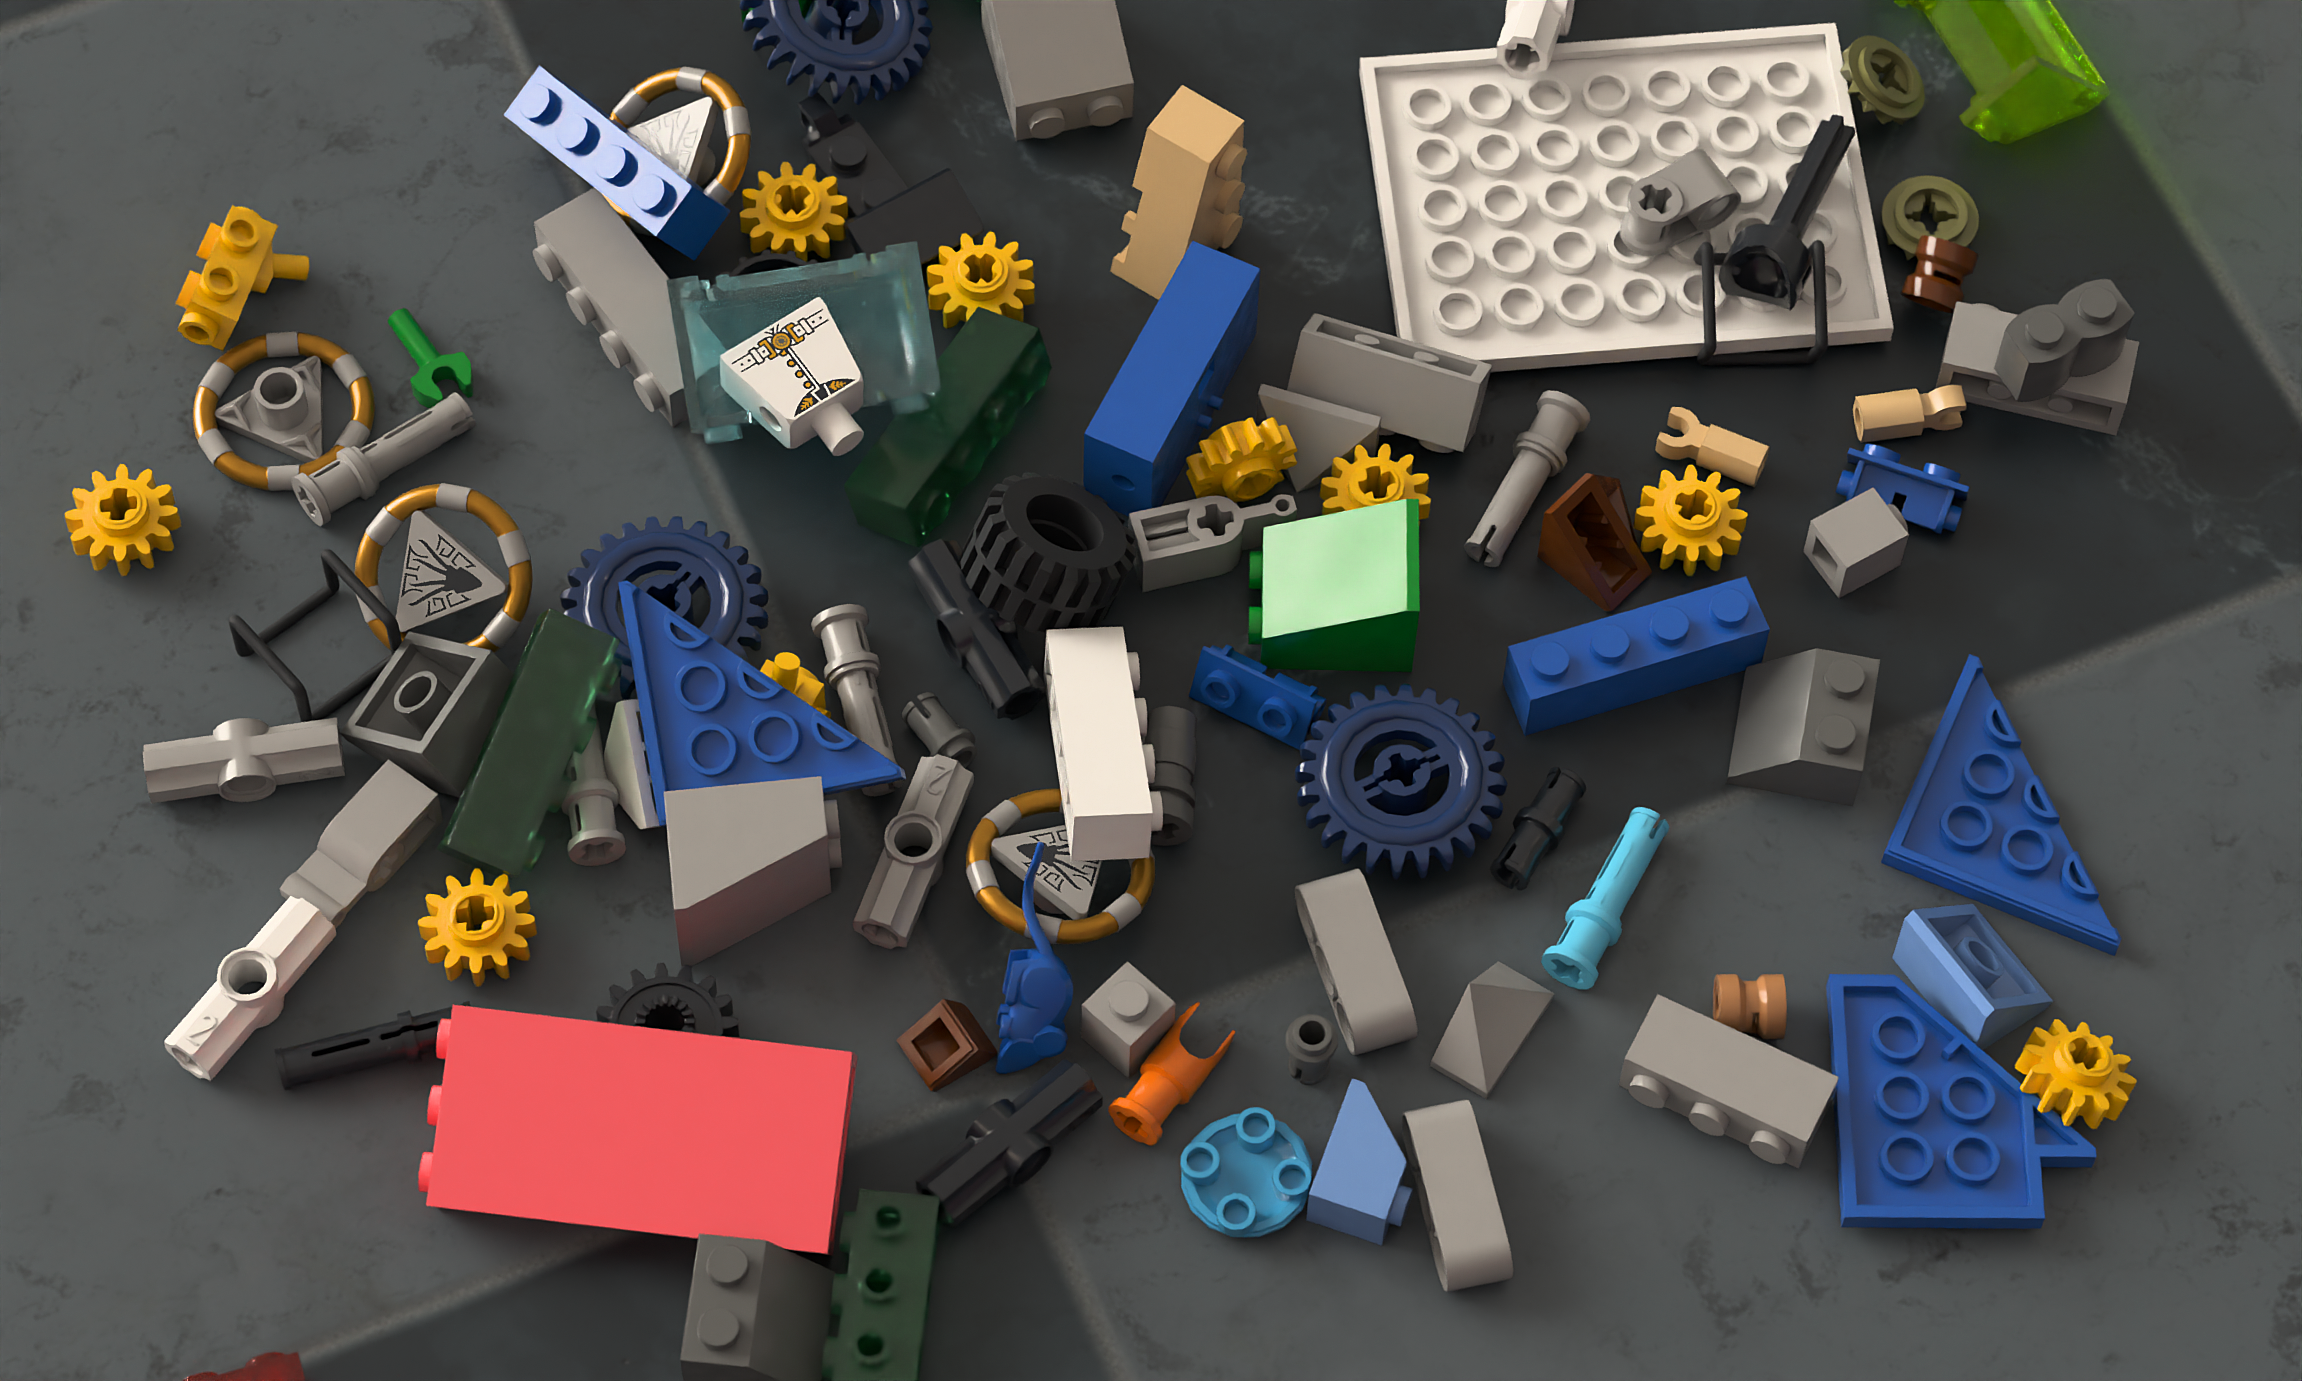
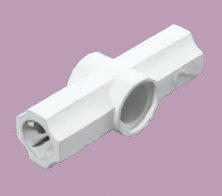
M1507 0L1506 22L1497 43L1496 63L1504 66L1512 78L1532 80L1535 74L1547 70L1558 36H1566L1569 32L1575 0Z
M290 896L247 947L232 951L222 960L218 967L215 984L164 1041L167 1052L184 1069L199 1079L205 1078L211 1081L256 1028L267 1026L278 1018L284 1006V995L336 936L335 926L311 903L303 898L296 899ZM252 981L265 984L258 992L250 995L237 993L240 987Z

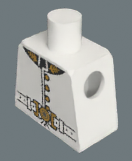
M820 296L720 355V382L723 389L786 448H797L819 435L834 456H840L852 450L862 440L864 432L851 414L858 411L863 405L864 381L827 306Z

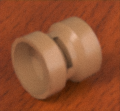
M1717 974L1715 976L1713 1020L1742 1033H1757L1762 1039H1784L1787 1000L1783 974H1762L1756 981H1743L1737 974Z

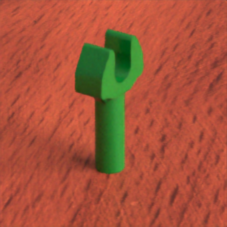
M403 308L395 311L389 317L388 324L419 367L418 373L410 379L412 392L417 401L429 409L441 402L443 395L436 384L444 379L455 381L459 390L467 398H471L473 396L474 381L471 362L465 353L439 354L408 309Z

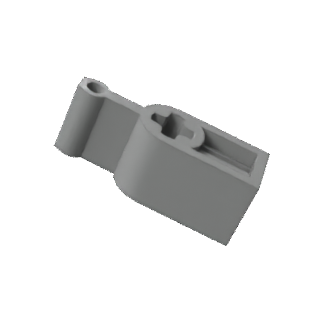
M1280 494L1275 496L1269 503L1242 509L1229 498L1206 496L1129 513L1128 529L1132 531L1135 539L1132 545L1136 548V558L1133 563L1142 592L1219 576L1231 571L1239 563L1242 550L1262 546L1263 527L1296 521L1297 508L1293 496Z
M388 759L329 823L320 837L317 850L296 872L289 875L280 887L281 896L286 900L290 896L296 899H305L318 908L325 918L337 928L343 922L346 914L367 891H376L389 881L442 823L443 817L438 794Z

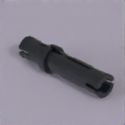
M470 1001L463 1002L460 1006L471 1007ZM453 1006L412 1016L409 1010L397 1013L398 1020L341 1033L284 1049L277 1048L275 1049V1055L283 1087L287 1091L291 1090L292 1087L347 1075L408 1059L409 1065L422 1062V1055L436 1052L440 1022L442 1019H451Z

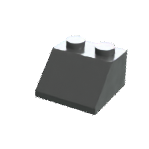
M408 632L340 734L348 742L382 763L389 759L431 790L466 799L472 788L482 779L486 767L507 736L518 725L521 715L534 695L492 650Z
M1815 648L1746 667L1726 783L1853 806L1863 773L1880 659Z
M699 1234L680 1359L683 1381H822L836 1284V1272L767 1240Z

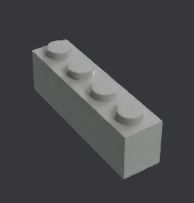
M592 188L534 222L538 247L533 250V256L540 271L550 282L558 279L567 291L566 298L577 319L583 325L591 322L601 334V346L612 364L617 368L625 365L635 378L633 380L635 390L648 410L654 412L659 409L671 426L675 427L729 395L723 389L720 382V355L724 354L726 350L601 192L596 188Z

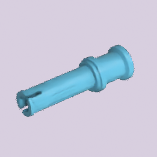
M1636 807L1631 811L1628 822L1585 899H1581L1569 907L1565 916L1567 926L1556 946H1550L1546 949L1541 960L1544 969L1560 983L1580 990L1590 989L1594 986L1599 974L1596 967L1607 946L1616 944L1621 936L1622 923L1620 916L1663 837L1669 831V824L1665 819L1660 820L1657 827L1653 828L1660 817V814L1644 807Z

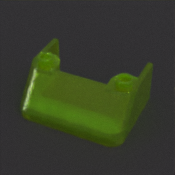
M1893 0L1900 7L1904 8L1910 4L1926 14L1977 92L1970 98L1971 107L1963 112L1959 118L1964 126L1977 131L1990 143L1997 140L2009 145L2090 112L2110 95L2104 80L2050 0Z

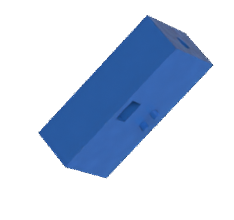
M1195 241L1191 242L1084 433L1083 487H1086L1085 490L1091 494L1099 495L1107 501V506L1110 509L1129 516V513L1161 507L1204 428L1207 430L1211 428L1214 420L1211 418V415L1215 409L1221 410L1224 399L1221 397L1256 335L1260 268Z

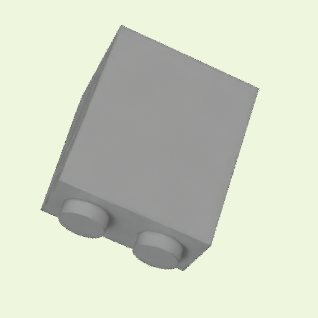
M981 0L982 27L1016 141L1033 137L1040 139L1050 138L1062 131L1091 125L1108 126L1118 122L1120 119L1133 117L1134 82L1115 0Z
M821 776L664 791L673 904L681 966L685 964L695 965L832 893L830 869L842 867L837 799L824 801Z

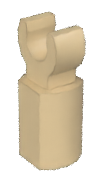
M1947 385L1925 394H1919L1917 389L1856 396L1853 416L1858 439L1861 443L1922 435L1923 428L1929 427L1943 431L1962 427L1960 411L1966 410L1967 406L1962 386Z
M1682 407L1671 408L1667 426L1680 430L1684 433V436L1672 437L1660 432L1657 438L1656 452L1671 460H1681L1687 457L1695 459L1696 465L1713 472L1717 471L1721 475L1749 486H1756L1768 458L1770 446L1711 424L1710 427L1700 424L1697 416L1690 410Z

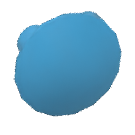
M1251 1107L1245 1109L1240 1114H1233L1210 1123L1184 1148L1181 1155V1188L1190 1210L1209 1228L1231 1237H1261L1284 1228L1302 1211L1312 1187V1161L1303 1140L1285 1123L1276 1120L1268 1110L1260 1107Z

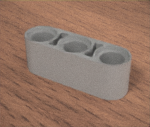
M1357 868L1295 886V899L1299 917L1350 1053L1355 1056L1415 1039L1417 1037V1023L1413 1006L1367 882L1360 869Z
M1466 1099L1402 1112L1401 1122L1406 1152L1443 1289L1445 1292L1512 1279L1513 1264L1508 1237L1470 1101Z

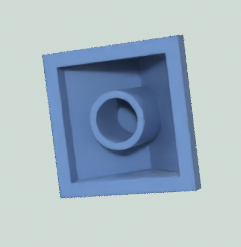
M1974 904L1915 909L1905 917L1892 959L1927 1002L1982 1050L2044 1011L2053 1002Z

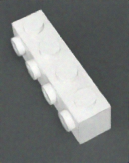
M1123 627L1049 629L1046 631L1044 681L1071 861L1149 858L1151 831L1162 830L1163 808L1160 791L1150 792L1148 783H1154L1155 780L1153 745H1142L1141 737L1147 735V707L1145 698H1134L1133 691L1139 690L1140 686L1138 653L1127 652Z

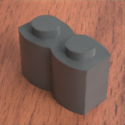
M2100 279L2083 283L2070 290L2060 300L2059 304L2036 306L2016 316L2005 329L1994 369L2017 402H2029L2045 398L2058 391L2067 382L2069 377L2092 375L2114 363L2123 350L2135 312L2111 279Z

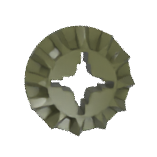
M1862 36L1856 39L1842 53L1845 64L1841 68L1840 73L1843 78L1851 83L1848 94L1859 98L1862 102L1863 112L1873 110L1881 123L1884 124L1893 120L1902 125L1921 111L1925 100L1922 79L1909 57L1896 45L1877 36ZM1881 72L1884 74L1881 79L1883 81L1882 85L1878 81V74Z
M1917 176L1900 182L1888 193L1882 206L1880 225L1884 226L1887 233L1888 245L1899 246L1904 250L1906 258L1909 260L1915 256L1918 242L1923 235L1941 238L1964 247L1972 245L1978 229L1979 215L1971 196L1958 184L1937 176ZM1925 205H1928L1929 213H1932L1934 222H1938L1934 235L1929 234V231L1925 229L1924 223L1919 222Z

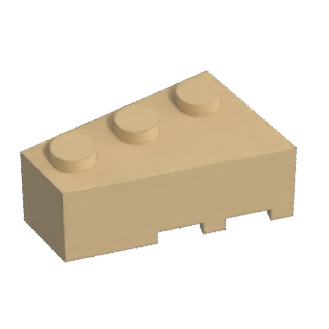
M1183 85L1179 88L1147 128L1132 185L1142 192L1137 214L1129 211L1124 216L1121 229L1130 234L1131 238L1122 253H1118L1114 257L1110 272L1159 300L1192 241L1217 250L1219 246L1226 249L1231 245L1243 223V217L1239 215L1240 199L1245 189V184L1241 182V172L1247 155V150L1243 148V119Z

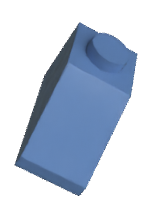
M1352 1079L1309 1193L1306 1220L1382 1245L1390 1224L1402 1226L1410 1205L1413 1188L1403 1185L1407 1161L1364 1082Z

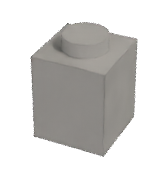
M1871 488L1811 520L1803 552L1839 599L1901 565L1909 536L1908 527L1901 512L1892 504L1886 505L1876 490Z
M1127 961L1082 1004L1081 1038L1129 1079L1141 1068L1143 1062L1175 1023L1176 1003Z

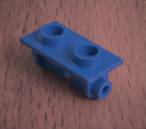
M1865 444L1863 452L1849 447L1847 453L1848 463L1857 465L1855 473L1843 469L1836 489L1837 494L1847 497L1846 502L1871 488L1876 490L1886 505L1892 504L1894 495L1897 494L1906 497L1901 512L1906 522L1933 530L1939 534L1942 533L1943 528L1953 532L1956 531L1963 508L1951 505L1954 497L1966 501L1969 493V486L1958 483L1961 474L1931 463H1925L1923 471L1899 464L1901 458L1899 453L1874 444Z
M1228 644L1223 649L1216 645H1212L1211 648L1204 646L1201 650L1189 697L1300 750L1301 744L1306 741L1311 721L1316 722L1319 720L1327 703L1326 698L1318 695L1319 688L1313 685L1309 687L1280 672L1272 679L1265 675L1267 666L1234 651V647Z

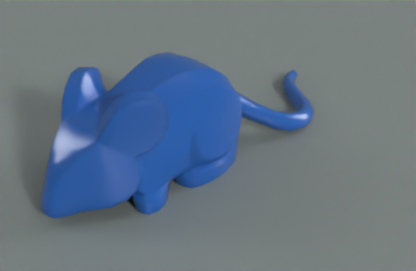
M1043 842L1037 843L1032 861L1026 872L1022 892L1023 914L1037 949L1010 950L1003 983V994L1006 995L1005 1004H1000L996 1019V1025L1000 1026L999 1038H1003L995 1071L998 1074L1022 1070L1043 1058L1059 1055L1065 1050L1068 1041L1063 1019L1071 1006L1073 979L1066 964L1055 954L1036 916L1033 903L1034 881L1042 860Z

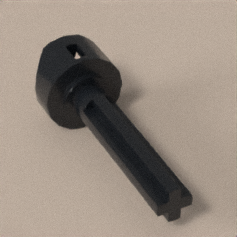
M1832 114L1829 121H1821L1768 225L1756 224L1747 226L1737 234L1721 265L1718 276L1721 288L1726 295L1754 299L1788 310L1795 307L1813 268L1811 253L1802 242V239L1855 136V128L1844 125L1843 116Z

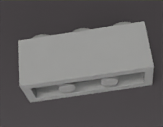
M1956 301L1936 388L1947 385H1961L1966 402L2117 435L2128 400L2139 342L2126 339L2123 350L2117 360L2100 372L2082 377H2069L2067 382L2058 391L2045 398L2029 402H2017L1995 371L1994 366L2005 329L2018 315L2000 311L1988 304L1978 303L1972 305Z
M1314 313L1301 330L1287 391L1381 417L1379 435H1392L1396 432L1419 439L1418 442L1421 446L1435 452L1450 453L1454 450L1463 452L1475 434L1492 365Z
M1657 994L1624 1059L1619 1086L1627 1089L1634 1099L1652 1108H1662L1664 1106L1688 1117L1689 1121L1702 1132L1713 1136L1725 1134L1749 1145V1148L1755 1155L1767 1162L1774 1164L1788 1163L1799 1169L1831 1105L1839 1077Z

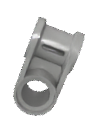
M1695 149L1678 158L1673 164L1648 177L1639 179L1632 185L1627 198L1629 212L1625 214L1620 227L1621 238L1624 244L1637 254L1643 256L1662 254L1667 249L1695 234L1715 228L1724 222L1739 206L1741 195L1708 154L1702 149Z

